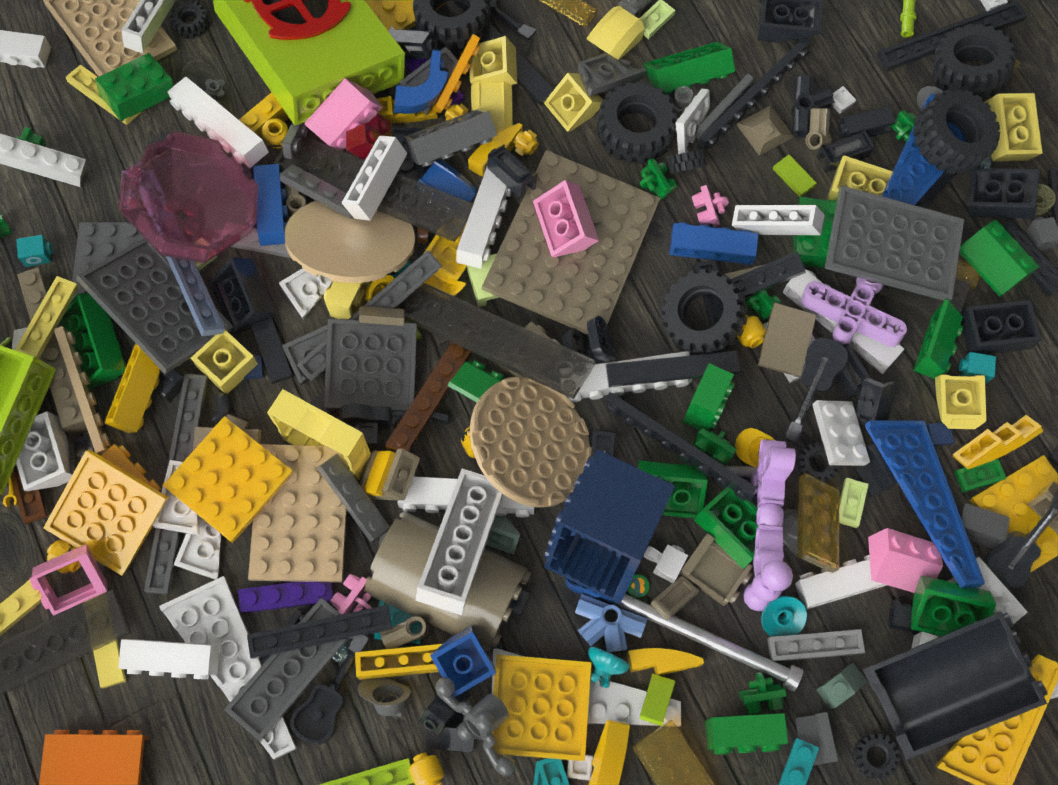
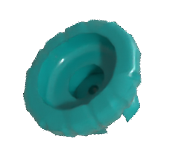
M590 647L588 650V657L595 667L590 675V681L596 683L597 680H600V686L603 688L610 686L609 679L611 675L622 674L630 667L623 659L602 649Z

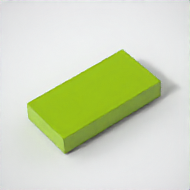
M787 155L773 166V170L799 197H802L817 184L790 155Z
M652 674L639 719L663 726L675 685L674 680Z

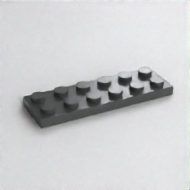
M320 598L300 623L341 614ZM348 639L271 655L224 710L257 740L262 742Z

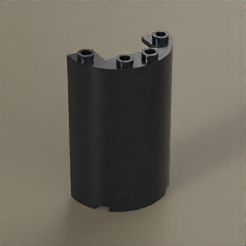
M1000 611L863 669L895 731L896 739L907 760L1048 704L1044 697L1048 695L1047 690L1041 680L1037 682L1032 676L1029 667L1033 665L1026 652L1021 654L1017 646L1022 643L1016 631H1011L1010 629L1014 624L1007 612L1003 614Z

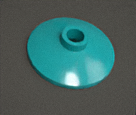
M780 596L770 601L764 608L761 616L762 627L770 637L797 635L804 628L807 620L805 606L800 600L792 596Z

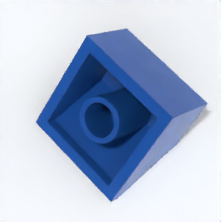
M472 626L452 636L430 654L443 678H450L454 682L455 689L452 693L454 697L496 673L495 666Z

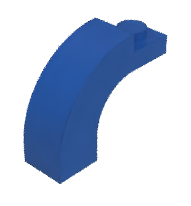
M432 50L429 78L425 83L416 87L397 85L394 113H418L429 108L438 100L444 89L448 73L443 71L444 59H440L441 51Z

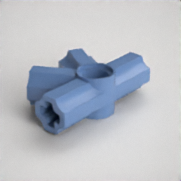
M581 594L575 614L591 619L578 630L581 636L590 646L604 636L608 653L627 650L624 632L641 638L647 622V618ZM610 609L616 611L618 616L617 620L612 623L606 621L604 617L605 612Z

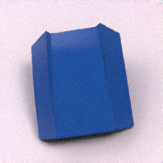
M438 159L435 160V163L419 180L416 187L417 198L450 217L451 215L457 216L463 212L476 195V187L449 164Z

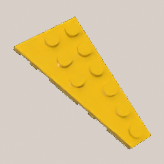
M1038 654L1031 662L1033 666L1029 667V670L1037 682L1041 680L1045 686L1048 695L1044 697L1048 703L1058 682V663ZM1047 704L960 738L936 764V767L974 785H1013Z

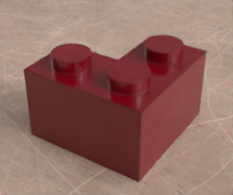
M377 113L368 124L364 123L346 131V150L365 161L379 136L392 137L391 121Z

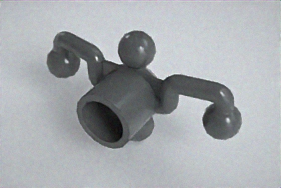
M446 677L439 679L436 683L437 695L453 710L464 715L463 722L457 728L459 738L466 741L472 738L483 740V748L494 769L503 776L513 774L516 768L514 759L509 756L499 758L494 748L496 738L493 732L509 718V713L504 703L493 694H487L474 707L467 702L460 703L452 696L455 689L454 682Z

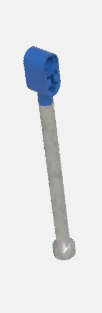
M565 578V584L570 590L597 600L604 599L647 618L652 622L783 681V687L795 691L800 683L803 669L794 665L787 668L675 616H672L667 621L654 607L627 594L624 595L621 604L588 588H583L584 586L580 584H574Z

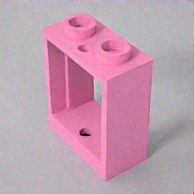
M87 544L33 567L32 577H30L34 590H39L42 595L41 601L45 609H50L53 616L107 592V580ZM79 560L91 583L57 598L44 575Z

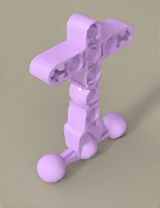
M857 277L856 288L850 297L820 282L813 281L806 285L801 298L804 307L837 322L832 336L834 341L842 345L848 344L855 332H858L886 346L896 347L900 344L907 331L903 321L869 306L874 295L883 288L884 284L869 282V280Z
M761 440L759 465L750 481L752 485L757 487L758 528L756 529L755 555L753 560L755 578L753 583L745 588L744 601L750 609L755 611H763L770 601L777 599L781 592L790 586L793 579L791 568L787 563L783 562L782 524L784 512L782 507L784 505L785 480L794 468L796 454L795 449L786 448V442Z

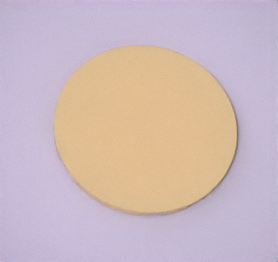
M314 201L295 212L285 228V246L292 260L297 261L302 265V269L315 276L329 277V280L336 282H369L384 278L386 274L392 271L397 272L407 263V260L413 254L415 245V234L409 220L397 209L383 202L380 203L371 221L354 219L353 217L350 219L328 206Z
M511 377L490 387L477 401L470 422V440L475 459L489 482L511 500L531 507H550L566 501L569 493L573 492L579 474L583 473L585 463L588 457L591 456V447L588 440L589 432L584 419L580 418L574 409L575 405L567 396H564L557 388L542 380L531 377Z

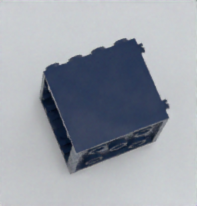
M597 450L593 458L588 457L583 473L579 474L573 492L569 493L563 511L561 510L555 521L556 524L551 533L552 536L547 545L548 548L544 554V558L547 559L544 568L621 604L675 486L666 482L664 478L661 480L660 476L655 477L612 457L609 452L606 454L607 451Z

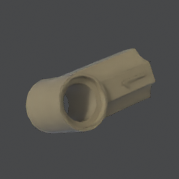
M811 109L810 133L806 136V145L810 149L819 150L821 145L827 146L831 144L832 138L829 133L830 109ZM818 136H820V143H819V145H818V143H817V138H818Z
M285 184L287 207L292 217L295 212L307 205L306 197L302 192Z
M415 616L393 626V630L383 631L380 634L385 648L395 649L412 641L425 638L429 627L426 621ZM416 622H421L423 626L419 634H413L411 631L412 625Z

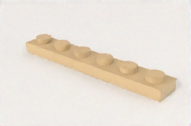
M63 326L56 328L54 332L95 453L102 455L111 444L107 434H103L101 426L104 425L100 413L95 411L94 405L97 403L93 393H89L87 387L90 384L88 376L81 370L80 365L83 362L79 352H75L73 344H76L74 335Z

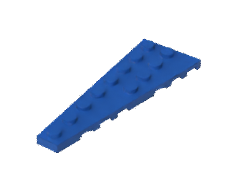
M933 93L926 99L922 109L935 97ZM947 122L951 133L959 140L966 142L962 131L956 125ZM913 129L882 194V197L915 205L945 171L936 169L934 164L930 165L927 162L928 159L925 156L922 157L919 153L920 148L916 147L915 144L916 137L913 135Z
M868 421L865 424L866 430L959 587L974 588L984 585L985 581L925 421Z

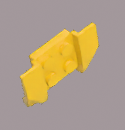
M453 215L440 228L426 251H430L442 267L418 287L431 296L447 301L453 298L466 285V283L458 280L467 265L457 263V248L466 223Z

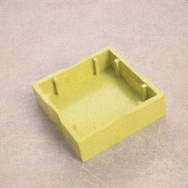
M282 389L267 413L277 426L283 440L292 445L327 446L344 455L343 458L346 459L350 472L359 481L365 472L371 456L363 433Z

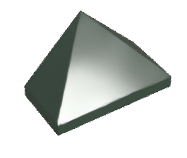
M497 516L493 522L486 545L514 555L521 534L506 516Z

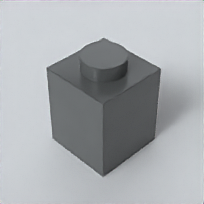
M1054 217L1036 218L1026 229L1029 240L1039 251L1053 249L1058 244V227Z

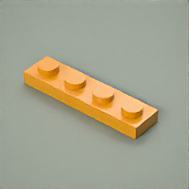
M473 34L468 41L433 109L434 111L441 113L443 109L447 110L452 102V99L449 98L452 91L457 92L462 83L459 80L461 74L466 75L471 65L468 62L471 55L475 57L480 48V45L477 44L480 40L478 36Z

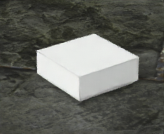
M844 86L833 93L834 104L832 106L839 114L856 102V99Z
M585 755V761L568 760L567 778L590 781L593 755Z

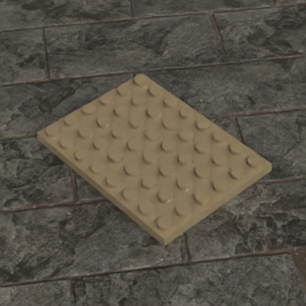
M546 150L535 172L538 173L536 189L532 190L528 187L481 290L588 334L587 321L601 316L608 324L660 197ZM567 180L580 185L599 241L583 251L552 257L533 201Z

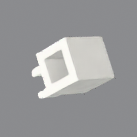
M667 545L663 554L655 548L648 546L643 557L657 563L653 571L654 574L674 583L688 555L679 546Z

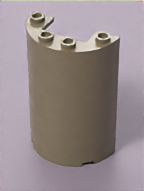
M403 511L400 514L402 519H396L393 522L376 553L370 568L372 569L373 576L372 578L367 577L364 592L414 617H420L426 623L452 635H456L472 626L484 649L490 652L492 646L495 648L498 646L502 637L499 634L502 621L507 622L512 612V608L509 606L512 600L517 601L522 591L521 585H526L530 578L531 572L528 571L529 568L485 548L462 615L416 601L417 588L440 527Z

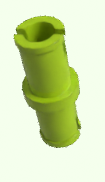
M903 0V13L900 15L902 37L909 38L914 35V21L917 17L915 13L916 0Z

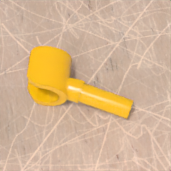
M11 477L9 478L8 495L3 499V504L9 508L12 498H14L15 506H18Z

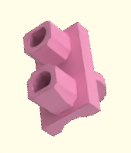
M707 185L702 186V192L692 196L696 209L703 206L707 207L706 211L697 213L699 223L701 225L713 224L714 227L720 226L716 209H718L719 214L724 213V207L729 204L728 198L721 197L718 192L714 194L715 199L712 200Z
M349 574L343 585L350 589L351 593L346 598L337 592L330 600L341 615L350 613L353 608V612L361 611L363 608H372L367 604L372 596L366 592L362 597L367 580L364 577L360 579Z

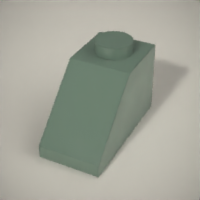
M851 663L818 687L816 691L829 709H833L860 690L867 683V680L856 665Z

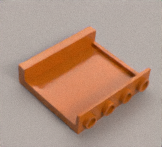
M54 730V734H45L39 785H140L144 740H149V736L141 735L142 731L127 730L126 735H117V730H103L102 735H93L94 730H78V734H69L70 730Z

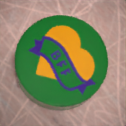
M634 575L627 589L628 595L636 599L643 598L649 590L648 580L642 575Z

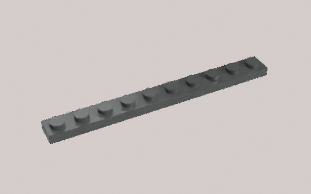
M184 375L168 466L170 460L184 462L193 452L195 427H200L209 379L205 375ZM156 528L144 592L163 595L170 594L175 567L174 562L177 556L181 532Z

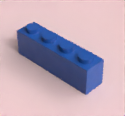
M279 164L253 166L257 231L260 246L285 244V228L288 222H285L284 218H288L287 205H283V201H287L286 189H282V185H285V183L280 181V174L282 172H280Z
M685 222L674 223L671 232L669 255L753 265L757 253L758 233H752L749 230L735 231L726 227L719 229L710 228L707 225L694 226Z

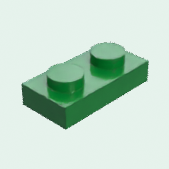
M998 458L971 469L965 467L954 472L962 493L1007 479Z

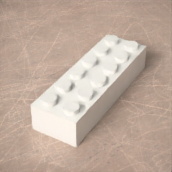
M461 469L420 579L416 601L462 615L503 496L489 482L486 476Z

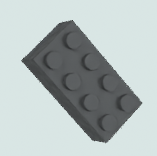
M479 108L407 135L404 139L412 161L418 165L422 164L424 167L435 163L434 159L452 157L454 155L453 152L460 149L462 152L468 151L476 143H489L492 141V137L497 136L490 112Z

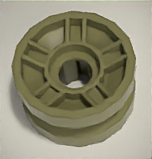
M1039 184L1037 201L1040 203L1037 202L1036 217L1044 216L1056 200L1053 190L1044 184Z

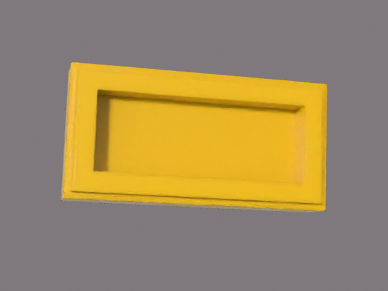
M392 451L377 452L363 489L367 495H383L382 490L396 453Z

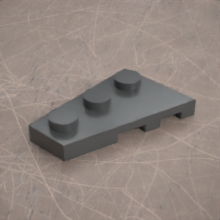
M444 47L441 50L440 59H444L443 71L448 72L446 85L458 60L447 47ZM430 59L403 79L399 86L416 87L425 83L429 78ZM432 106L422 112L427 115Z
M327 325L282 345L300 385L309 378L299 369L297 364L327 339Z

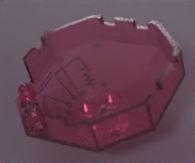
M174 131L168 134L165 140L161 142L157 140L146 146L142 160L122 171L118 209L162 256L206 263L248 236L257 221L258 184L253 179L249 180L242 173L244 169L233 157L229 158L222 151L223 146L218 140ZM180 211L184 212V215L188 217H185L184 220H181L180 216L176 214H179Z

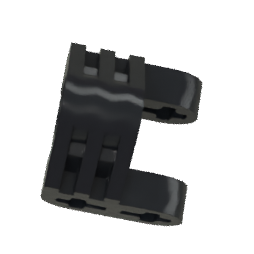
M596 316L587 321L590 348L588 350L584 348L582 335L577 329L572 328L563 333V347L569 368L615 362L616 355L612 345L613 339L609 337L607 323L601 316Z

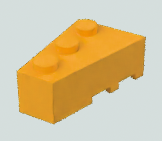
M114 444L100 455L154 489L161 490V487L153 479L149 482L144 476L146 471L138 462L134 464L129 459L131 454L123 445L119 447Z

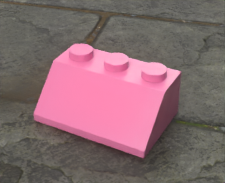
M345 78L305 122V125L329 146L343 151L346 148V131L364 123L368 124L377 115L382 106L370 90Z
M565 180L533 201L552 257L583 251L599 241L580 185Z
M889 528L868 537L872 581L915 593L920 576L937 579L943 563L942 556L933 542Z

